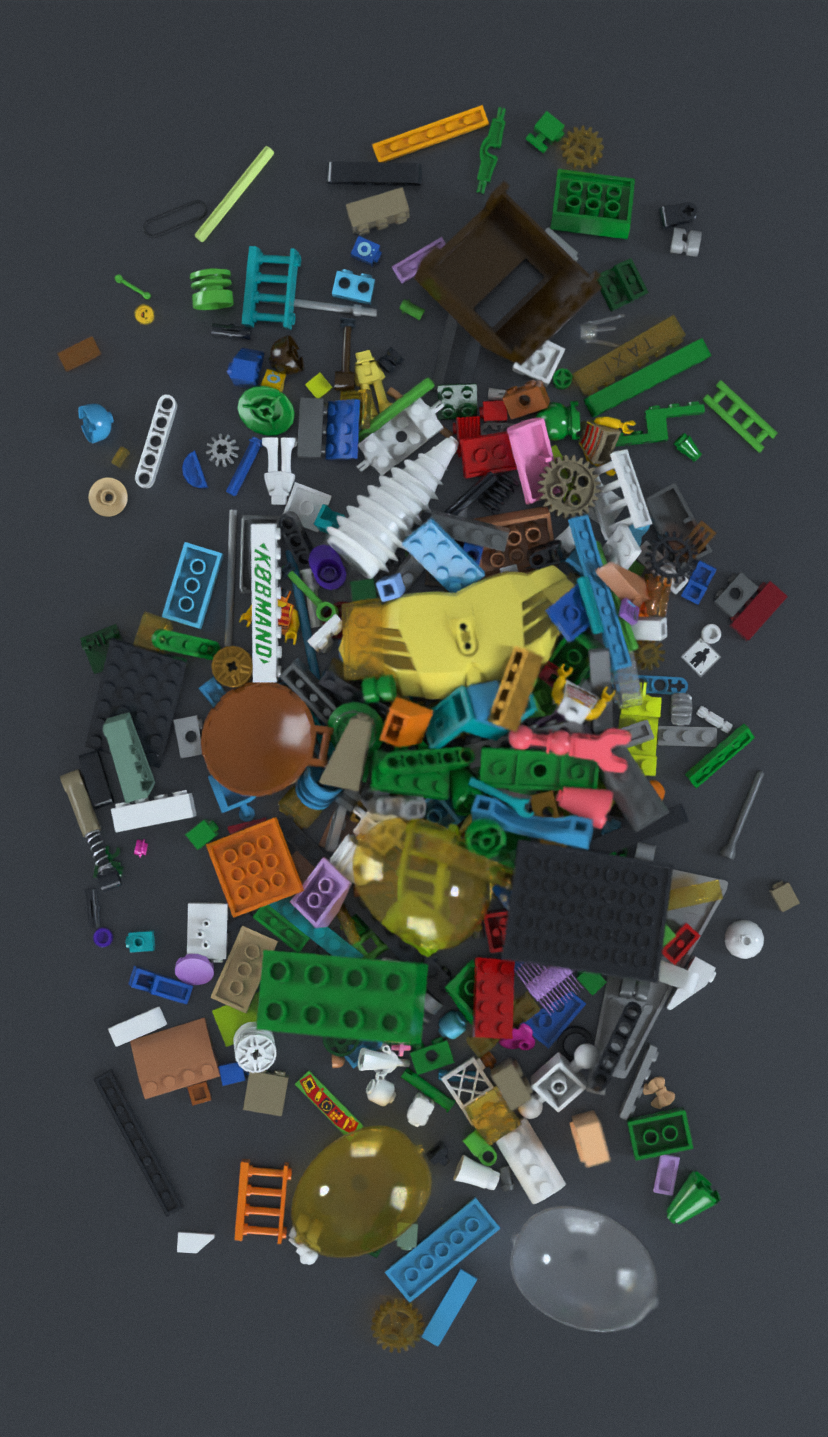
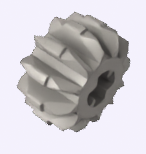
M218 434V441L215 437H211L214 444L207 443V446L212 448V450H207L206 454L212 455L209 458L210 462L216 459V466H219L222 461L223 467H227V460L233 464L234 461L231 457L238 458V454L233 451H238L239 447L233 446L236 443L235 439L229 442L230 435L227 434L223 440L222 434ZM221 446L223 448L227 447L225 449L227 453L224 455L223 453L218 454L220 452L218 448Z
M674 693L670 704V721L678 726L689 725L692 715V697L690 694Z

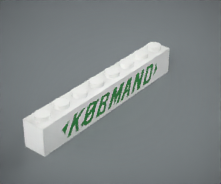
M251 524L253 682H277L282 673V666H279L278 658L282 657V647L278 646V638L282 636L281 626H278V619H281V607H278V599H281V587H278V579H281V568L277 567V560L281 559V549L277 548V540H280L281 531L280 528H277V524Z

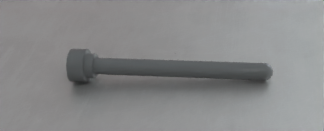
M757 771L730 839L721 848L719 855L734 860L736 855V848L734 847L763 779V771Z

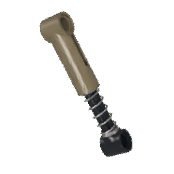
M76 769L60 776L82 835L88 838L87 843L91 845L90 850L93 851V858L96 859L95 864L99 867L97 880L102 891L107 892L121 886L122 880L116 867H112L111 862L109 863V855H106V848L103 847V840L101 841L99 835L101 833L99 832L101 827L87 793L81 771Z

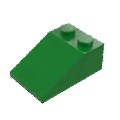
M473 960L444 987L472 1026L475 963Z

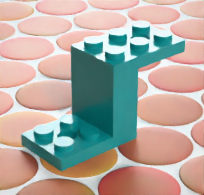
M460 686L431 709L433 714L428 724L426 735L432 750L440 749L462 731L497 741L510 730L506 728L502 730L476 721L467 687ZM532 692L520 723L537 710Z

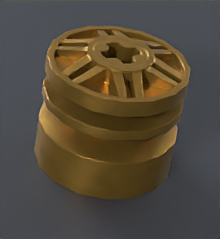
M236 646L224 647L213 658L212 673L222 685L232 688L241 687L253 677V658L243 648ZM235 661V666L238 668L230 672L228 664Z

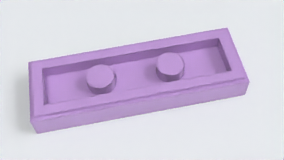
M442 237L392 266L401 284L415 277L422 258L435 246L441 249L446 244Z

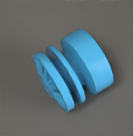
M308 766L296 782L295 791L297 797L304 805L311 809L323 810L329 807L343 790L340 787L320 783L326 768Z

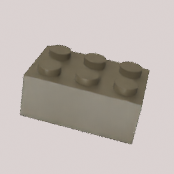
M403 187L346 204L347 214L354 235L363 236L370 233L369 230L375 228L382 230L387 228L388 224L394 222L402 224L407 221V218H410Z
M509 1057L490 1069L491 1076L511 1111L532 1099L531 1093L533 1091L531 1084L526 1076L522 1078V1069L517 1060L513 1061Z

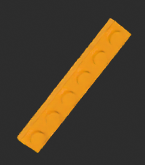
M483 105L374 143L372 147L377 161L387 162L488 126L489 122Z

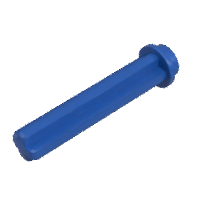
M254 436L252 439H249L250 443L226 489V492L233 496L238 494L260 447L263 448L262 440Z

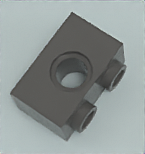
M742 572L738 573V575L734 573L727 580L729 585L725 589L721 587L714 595L716 599L713 603L730 618L737 613L759 588ZM732 588L739 591L737 599H733L729 595Z

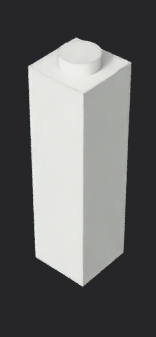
M638 617V622L633 626L630 625L636 640L661 641L667 637V617ZM601 633L594 634V638L603 639Z

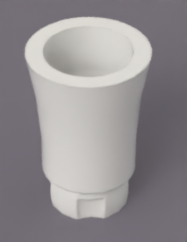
M462 1155L454 1174V1181L465 1182L494 1191L498 1184L500 1173Z

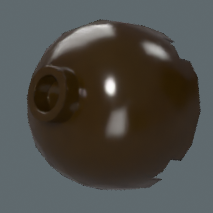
M291 335L283 336L276 340L270 350L271 357H269V363L271 367L276 368L278 372L285 375H294L304 370L303 357L299 358L297 352L299 346Z

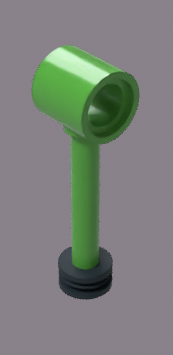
M290 562L282 567L281 576L284 579L288 577L317 607L316 615L321 621L327 622L335 614L339 615L338 608L334 604L322 602L294 573L296 568ZM326 607H330L332 610V614L328 618H325L323 615V610Z

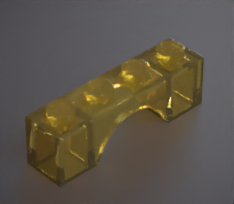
M528 991L513 1002V1028L528 1021L541 1010ZM472 1035L466 1038L467 1044L479 1058L492 1049L500 1040L475 1038Z

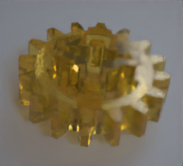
M582 125L579 131L577 127H574V133L568 131L567 136L569 138H563V142L566 145H562L561 150H566V152L562 156L568 157L567 164L574 163L573 168H576L577 165H580L581 170H583L584 165L591 168V162L597 164L598 159L596 157L601 158L603 155L599 152L604 149L603 145H599L603 139H597L599 132L592 133V127L588 131L585 130L584 125ZM575 139V145L570 148L571 141ZM580 144H582L583 147L587 146L585 151H583V149H579ZM594 147H595V148H596L595 153H594L593 156L591 157V156H590V150L594 149Z

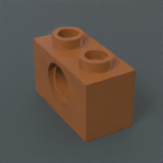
M531 380L518 388L517 386L510 387L502 398L511 420L545 409L550 403L542 380ZM526 395L530 398V400L525 401L522 399L521 396Z

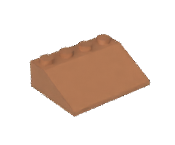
M548 506L474 518V520L510 528L504 552L487 547L483 548L479 566L485 571V576L481 580L499 574L500 568L514 564L517 565L518 572L529 573L535 570V568L525 569L531 566L527 559V551L532 547L554 540ZM541 555L533 556L532 560L538 561Z
M205 1017L130 1041L139 1082L145 1099L220 1076L219 1062Z

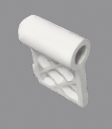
M474 1056L441 1077L472 1126L506 1105L500 1090L497 1091L484 1073L483 1069L486 1067L480 1058L475 1059ZM473 1063L477 1068L476 1075H466V1067ZM452 1076L461 1077L459 1087L451 1086L447 1079ZM464 1078L474 1079L473 1089L462 1088ZM477 1080L485 1081L489 1088L483 1092L475 1090ZM461 1091L470 1092V1100L463 1104L459 1099Z

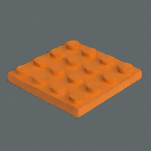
M277 817L206 844L233 918L304 891Z

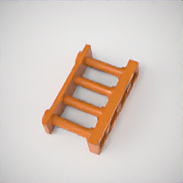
M242 1159L234 1240L242 1241L244 1235L247 1234L278 1236L277 1244H281L282 1239H286L287 1227H284L287 1180H291L292 1168H288V1162H285L284 1170L253 1167V1165H250V1159ZM252 1175L282 1177V1189L251 1187L248 1184V1178L252 1177ZM247 1196L281 1197L280 1209L250 1206V1204H246ZM249 1214L279 1216V1228L248 1226L245 1223V1216H249Z

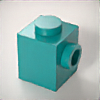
M154 930L131 931L128 933L129 936H126V948L130 949V953L155 950Z

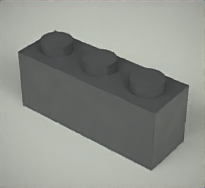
M300 397L298 458L322 459V454H326V443H322L323 435L327 434V423H323L324 415L327 416L328 404H324V398Z

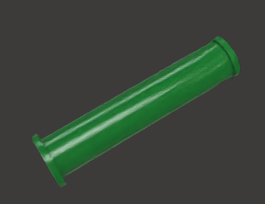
M408 1067L400 1077L445 1108L447 1113L456 1101L449 1098Z

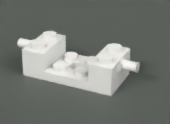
M420 397L378 431L370 434L358 444V447L365 456V460L357 465L358 469L362 472L371 465L376 468L381 476H385L391 471V467H396L444 429L435 414L445 407L441 404L442 402L439 400L430 407ZM399 431H404L407 434L406 441L398 442L396 434Z

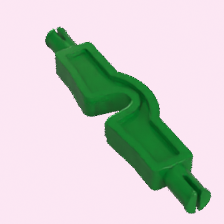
M498 107L496 118L492 119L489 134L483 140L480 147L481 164L477 176L479 184L476 191L478 194L480 193L481 186V194H484L486 184L490 183L498 160L497 156L490 154L487 150L489 148H501L506 123L503 120L505 108H503L500 115L502 107Z

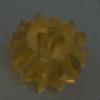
M639 640L637 643L641 648L634 650L638 654L632 655V658L639 657L635 665L643 662L641 669L644 670L648 664L649 671L653 670L652 663L655 667L659 668L660 665L657 660L662 662L665 660L659 656V654H665V650H658L663 644L659 643L655 646L656 640H652L651 644H649V640H644V645ZM651 649L653 651L651 653H654V655L646 659L644 651Z

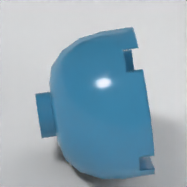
M95 403L79 407L78 416L79 419L83 418L84 424L81 425V428L88 442L96 443L105 439L110 434L111 423L114 422L111 412H107L103 406Z

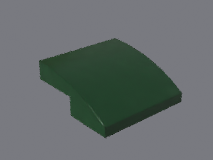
M632 258L599 273L601 276L597 282L602 287L600 291L611 312L649 293Z

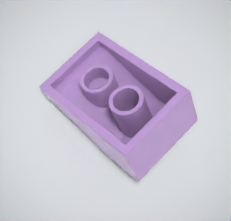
M323 857L302 885L304 891L295 894L290 903L316 928L328 927L339 912L352 883Z

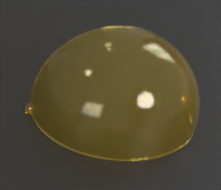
M401 817L382 821L373 826L366 834L361 832L356 837L358 844L352 859L354 880L368 908L387 928L413 944L430 949L454 948L464 943L475 931L479 933L482 930L483 926L480 924L485 918L491 903V882L483 862L476 855H472L469 852L463 839L436 823L418 818L405 819Z
M387 1126L361 1128L340 1137L327 1146L308 1166L294 1193L291 1216L296 1232V1237L294 1238L296 1243H302L310 1250L323 1256L348 1258L378 1250L400 1237L414 1224L423 1212L431 1192V1173L422 1155L424 1151L420 1144L416 1146L405 1134Z

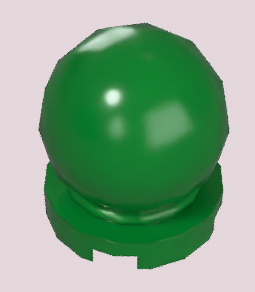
M570 401L568 407L562 403L551 402L547 408L537 412L535 418H544L550 441L562 440L567 435L571 436V440H580V435L576 434V432H580V413L575 409V406H579L578 401Z

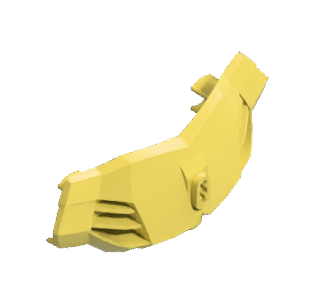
M550 565L541 569H535L529 573L502 572L475 582L456 593H411L391 599L382 606L354 607L347 621V628L338 650L344 663L354 670H357L362 665L378 677L392 674L396 683V691L403 696L445 699L460 686L468 687L495 680L502 682L515 646L543 656L544 659L541 667L546 665L562 633L545 610L575 585L560 569ZM461 623H465L467 625L466 631H462L459 626ZM466 642L472 645L470 650L464 649Z

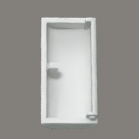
M521 1118L492 1136L532 1204L541 1202L566 1185L527 1118Z

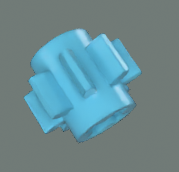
M613 818L611 822L606 820L600 834L604 835L621 828V822Z

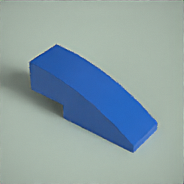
M134 966L128 982L130 987L186 1005L193 989V985L138 966Z

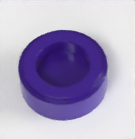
M99 928L94 932L93 941L99 947H107L113 941V933L108 928Z

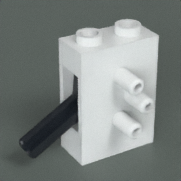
M189 902L187 954H200L211 959V962L214 963L223 962V959L228 958V933L253 919L251 913L247 912L228 920V903Z

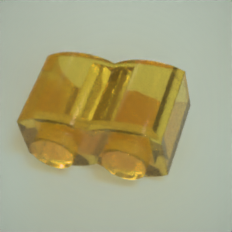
M293 785L278 802L280 805L279 810L286 816L292 815L295 818L293 822L301 829L303 827L308 829L323 810L311 809L304 805L297 797L296 786Z

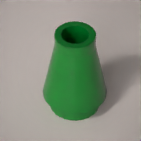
M683 433L673 443L676 446L675 449L689 457L693 462L702 455L690 435L687 436Z

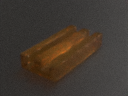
M702 520L688 535L691 539L701 527L705 528L693 542L696 545L707 532L711 533L696 550L698 554L716 534ZM680 545L676 550L682 549L683 547ZM685 553L682 557L687 560V554Z

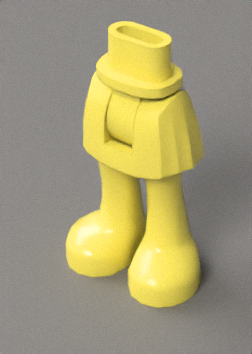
M370 350L355 354L357 362L355 363L354 380L355 385L360 387L364 399L365 409L360 414L361 420H372L378 415L373 401L370 385L374 386L380 413L393 403H389L382 383L385 375L381 367L375 361V358H372Z

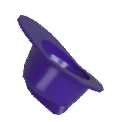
M328 545L315 547L309 554L308 561L316 581L325 589L333 590L339 588L346 580V571L339 554Z

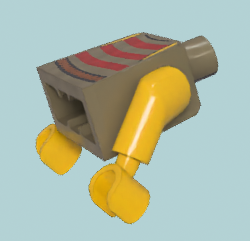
M596 417L595 420L582 421L580 423V431L582 433L578 444L584 452L586 461H589L590 464L596 467L608 463L611 458L610 454L613 453L621 433L618 429L622 428L624 433L629 434L634 430L628 429L627 425L634 426L636 423L632 420L622 423L621 420L611 417ZM612 469L607 471L606 474L613 476L616 474V471Z

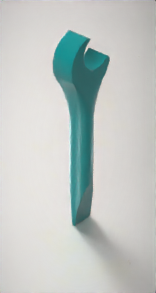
M471 778L469 785L508 803L520 816L528 818L534 815L535 811L528 812L525 809V804L530 801L529 798L510 796L477 779Z

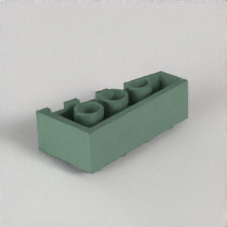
M130 713L107 718L103 724V733L109 743L125 802L128 803L148 797L156 782Z

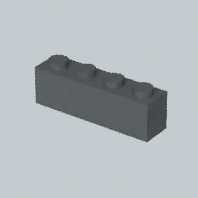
M433 509L431 518L452 539L505 551L510 528Z
M298 658L280 674V677L326 725H328V719L334 710L343 705L327 688L318 684L319 679Z

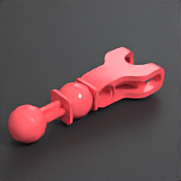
M519 725L517 732L511 730L508 735L510 744L518 750L527 749L530 745L547 747L546 753H549V750H551L556 755L569 753V756L595 760L605 771L624 772L627 769L626 760L615 756L611 752V748L615 745H626L630 742L631 733L627 730L609 728L600 735L572 733L570 735L563 730L555 731L554 733L550 730L549 735L532 733L529 727Z

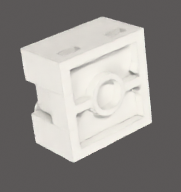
M547 341L522 366L515 363L512 371L522 376L525 374L536 381L542 380L544 386L548 387L565 349Z

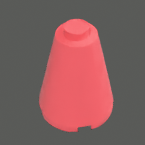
M564 787L563 790L558 791L556 801L559 802L558 806L577 817L593 820V826L602 829L607 819L605 818L607 811L609 812L613 793L612 791L602 789Z

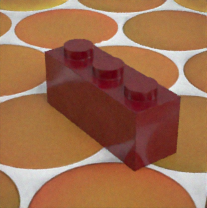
M771 581L763 582L756 590L758 592L754 598L750 597L743 605L745 608L741 613L737 611L730 618L732 623L729 626L746 641L750 640L788 597Z

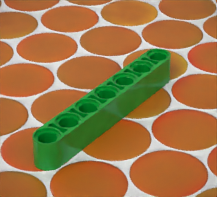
M703 338L596 392L583 401L592 418L708 359L712 355Z

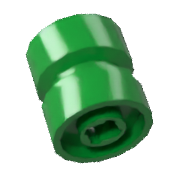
M390 674L382 675L379 679L376 676L364 678L363 694L367 703L379 702L380 698L383 701L395 700L396 683L394 676Z

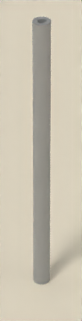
M229 510L224 644L227 647L232 646L237 510Z

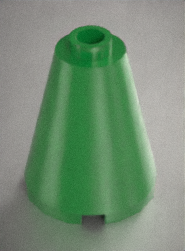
M469 767L463 770L450 771L449 788L455 813L460 816L472 814L471 811L476 795L490 797V794L469 785L471 778L479 780Z
M693 1171L667 1208V1217L673 1224H681L717 1204L721 1197L717 1190L712 1191L710 1187L712 1184L706 1177L699 1172Z

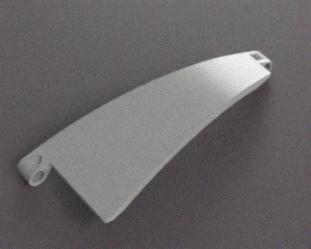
M638 842L633 858L653 861L657 846ZM673 870L666 921L667 926L674 933L683 922H686L697 933L702 935L727 890L728 882ZM699 939L675 966L684 968ZM662 955V961L672 964ZM607 976L594 1046L599 1051V1060L627 1003L637 1002L642 1007L641 1016L612 1075L613 1077L623 1079L627 1077L674 986L661 981L659 983H651L645 1003L635 1000L633 996L630 999L619 997L622 978ZM627 1010L630 1016H636L634 1010ZM619 1027L622 1033H628L626 1027ZM611 1044L614 1050H620V1046L618 1044ZM603 1061V1064L606 1067H612V1063L610 1061ZM594 1066L589 1069L586 1091L606 1095V1089L602 1092H595L590 1087L589 1082L596 1068ZM595 1078L597 1084H604L602 1078Z

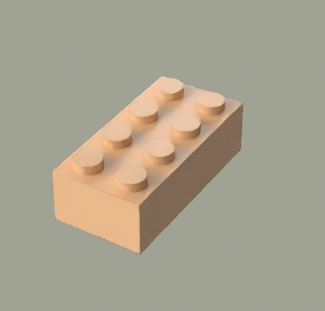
M592 1110L572 1116L573 1121L569 1123L581 1162H585L588 1167L610 1161L595 1111Z

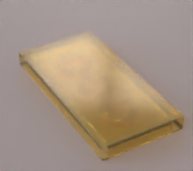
M376 598L343 603L344 679L348 681L384 675L381 600Z

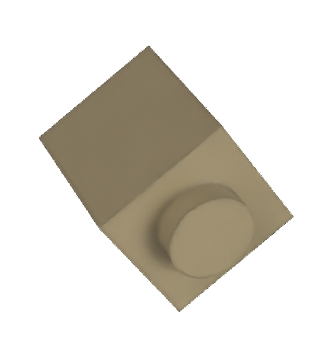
M782 880L778 881L769 890L781 912L800 903L787 881L784 883Z

